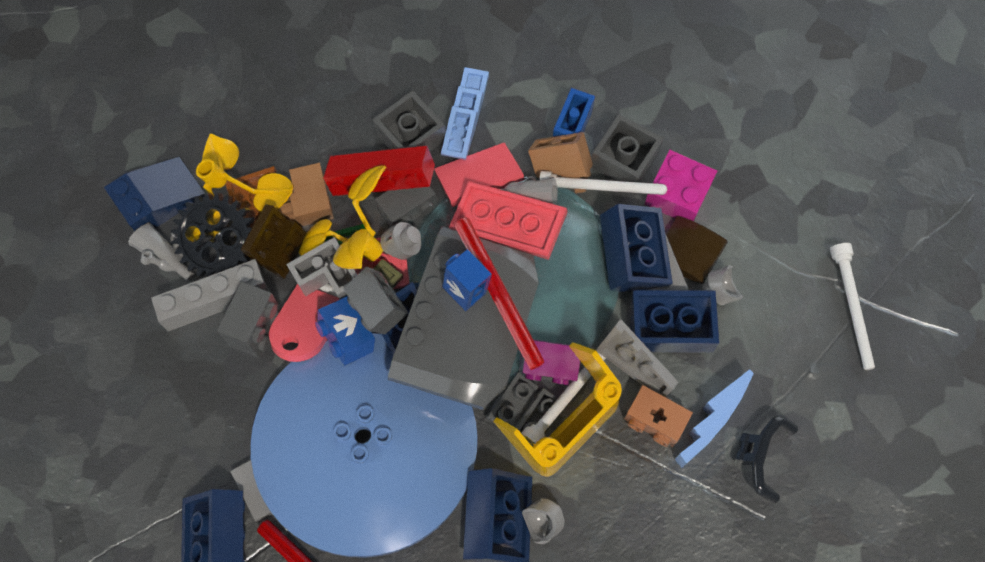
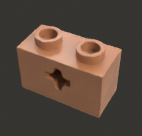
M642 385L624 420L629 422L628 426L640 433L645 431L654 436L653 440L665 447H668V445L674 447L693 412ZM655 414L661 416L658 423L653 422Z

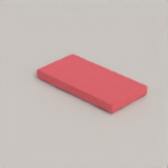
M468 181L449 229L457 231L455 228L456 222L467 217L470 219L480 239L549 260L568 211L566 207Z

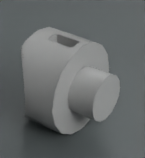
M400 222L387 229L381 235L382 250L395 258L406 260L417 254L421 249V234L412 225Z
M732 265L710 271L708 282L703 283L702 286L703 291H716V302L719 305H725L743 298V294L738 291L733 283Z
M538 499L522 512L533 542L536 544L548 543L564 528L565 520L562 509L558 504L549 499Z

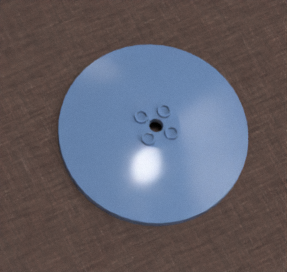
M372 333L375 337L374 352L346 366L343 365L340 358L336 359L332 355L329 341L325 342L321 351L314 357L301 362L289 363L266 391L259 405L252 428V469L257 487L267 507L276 519L294 536L312 547L334 555L361 558L382 556L398 552L423 540L438 529L457 508L467 490L468 471H473L475 467L477 428L473 408L388 380L393 355L382 334ZM366 429L371 432L370 440L366 443H358L355 440L356 433L359 430Z

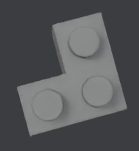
M335 237L286 264L305 296L329 283L339 300L348 297L343 288L357 276V273L354 269L340 268L333 263V257L339 248Z

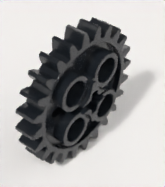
M205 193L204 199L201 196L194 197L195 204L192 202L185 203L188 211L178 210L182 219L173 220L179 227L178 229L171 230V233L178 235V238L171 241V244H179L180 248L174 253L183 254L180 263H190L188 271H195L197 269L198 277L205 274L208 277L241 265L242 261H251L241 251V248L252 230L250 224L255 221V218L246 217L250 209H240L241 201L236 200L233 202V196L226 195L223 199L222 193H215L214 198L211 193ZM215 211H218L221 216L218 224L213 221ZM231 220L233 222L232 225L228 228H225ZM196 227L200 230V238L197 241L193 237ZM213 231H221L216 235L213 233ZM233 231L237 235V241L234 245L229 241V235ZM215 236L216 241H209ZM201 244H205L198 252L197 248ZM212 248L217 252L215 261H212L209 257V252Z

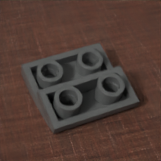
M516 372L485 418L495 424L493 421L498 417L522 433L527 426L536 425L558 398L545 388H539L529 379H525V376L520 372Z

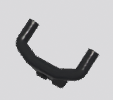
M780 415L774 416L761 431L760 435L742 433L739 441L741 443L740 450L736 452L734 461L739 464L752 465V479L755 492L772 504H776L780 496L766 487L764 481L763 466L770 440L779 427L791 435L798 431L796 424Z

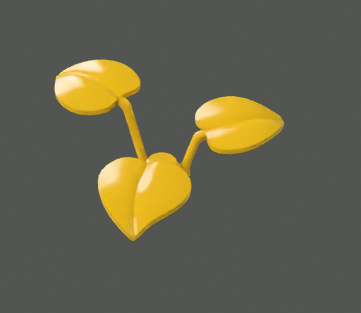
M209 134L202 162L196 168V175L205 182L203 188L208 193H211L213 198L212 188H221L229 181L252 194H256L253 202L260 212L265 204L272 205L277 210L283 206L294 189L292 182L287 177L277 173L264 175L259 179L257 189H253L232 178L224 170H229L236 164L239 157L237 145L230 140ZM215 211L213 221L218 224L221 216L218 211ZM197 227L193 232V237L196 241L200 238V230ZM213 231V233H214L215 235H216L218 232H221V231Z
M385 165L374 167L361 174L355 180L348 193V197L353 200L352 204L366 229L358 230L347 239L329 230L332 225L330 220H321L314 224L306 233L299 250L301 256L323 244L326 237L329 236L343 242L333 257V263L340 268L361 269L363 256L368 261L373 262L382 254L381 243L373 237L376 232L370 227L359 206V202L365 200L373 191L383 171L387 168Z

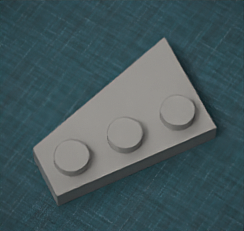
M621 319L596 349L598 353L639 384L664 397L678 383L672 374Z

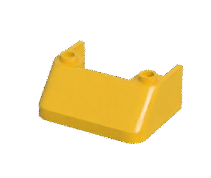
M574 342L569 347L594 378L596 384L594 391L549 437L541 438L532 447L517 428L498 417L493 421L532 469L545 477L554 475L612 416L618 407L622 388L620 382L597 351Z

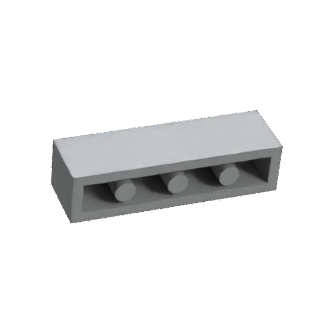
M254 259L151 297L158 322L169 332L228 309L241 282L270 292L263 271Z

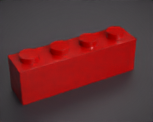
M428 146L330 156L323 179L332 196L348 195L351 186L361 174L374 167L385 165L387 168L383 171L372 192L430 187L435 163Z

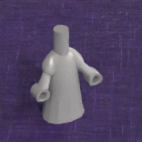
M533 176L526 178L525 182H512L504 189H500L547 203L557 204L558 185L555 178L536 181Z
M151 223L138 228L129 238V245L142 253L140 258L142 264L148 265L151 263L159 266L163 271H176L187 281L193 278L195 273L188 271V267L180 263L183 254L174 253L180 248L179 244H173L172 247ZM171 233L170 241L178 238V235Z

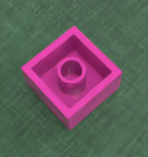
M669 150L653 181L654 184L666 185L667 192L663 195L647 194L644 205L661 208L662 213L675 219L677 216H681L694 221L712 185L717 170Z

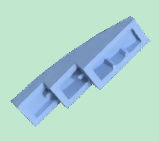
M464 68L461 85L458 86L455 103L451 109L441 155L463 160L467 159L489 78L488 71Z
M751 370L744 373L708 401L702 408L708 417L690 431L689 435L695 442L675 458L681 468L702 451L726 424L748 387L754 374Z

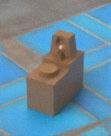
M584 132L537 139L528 150L537 178H540L541 171H552V174H557V177L561 175L564 178L588 179L591 176L590 169L593 163ZM574 189L575 193L587 191L586 189Z
M320 163L290 169V181L294 189L290 199L278 211L286 219L295 221L300 227L315 224L324 219H334Z

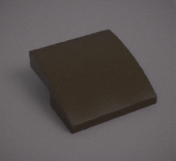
M265 204L241 251L251 259H255L265 269L285 279L289 272L286 264L296 259L306 232L295 221L286 219L274 206Z
M677 216L666 234L683 277L700 284L705 282L709 272L713 269L728 243L727 239L716 232L681 216Z

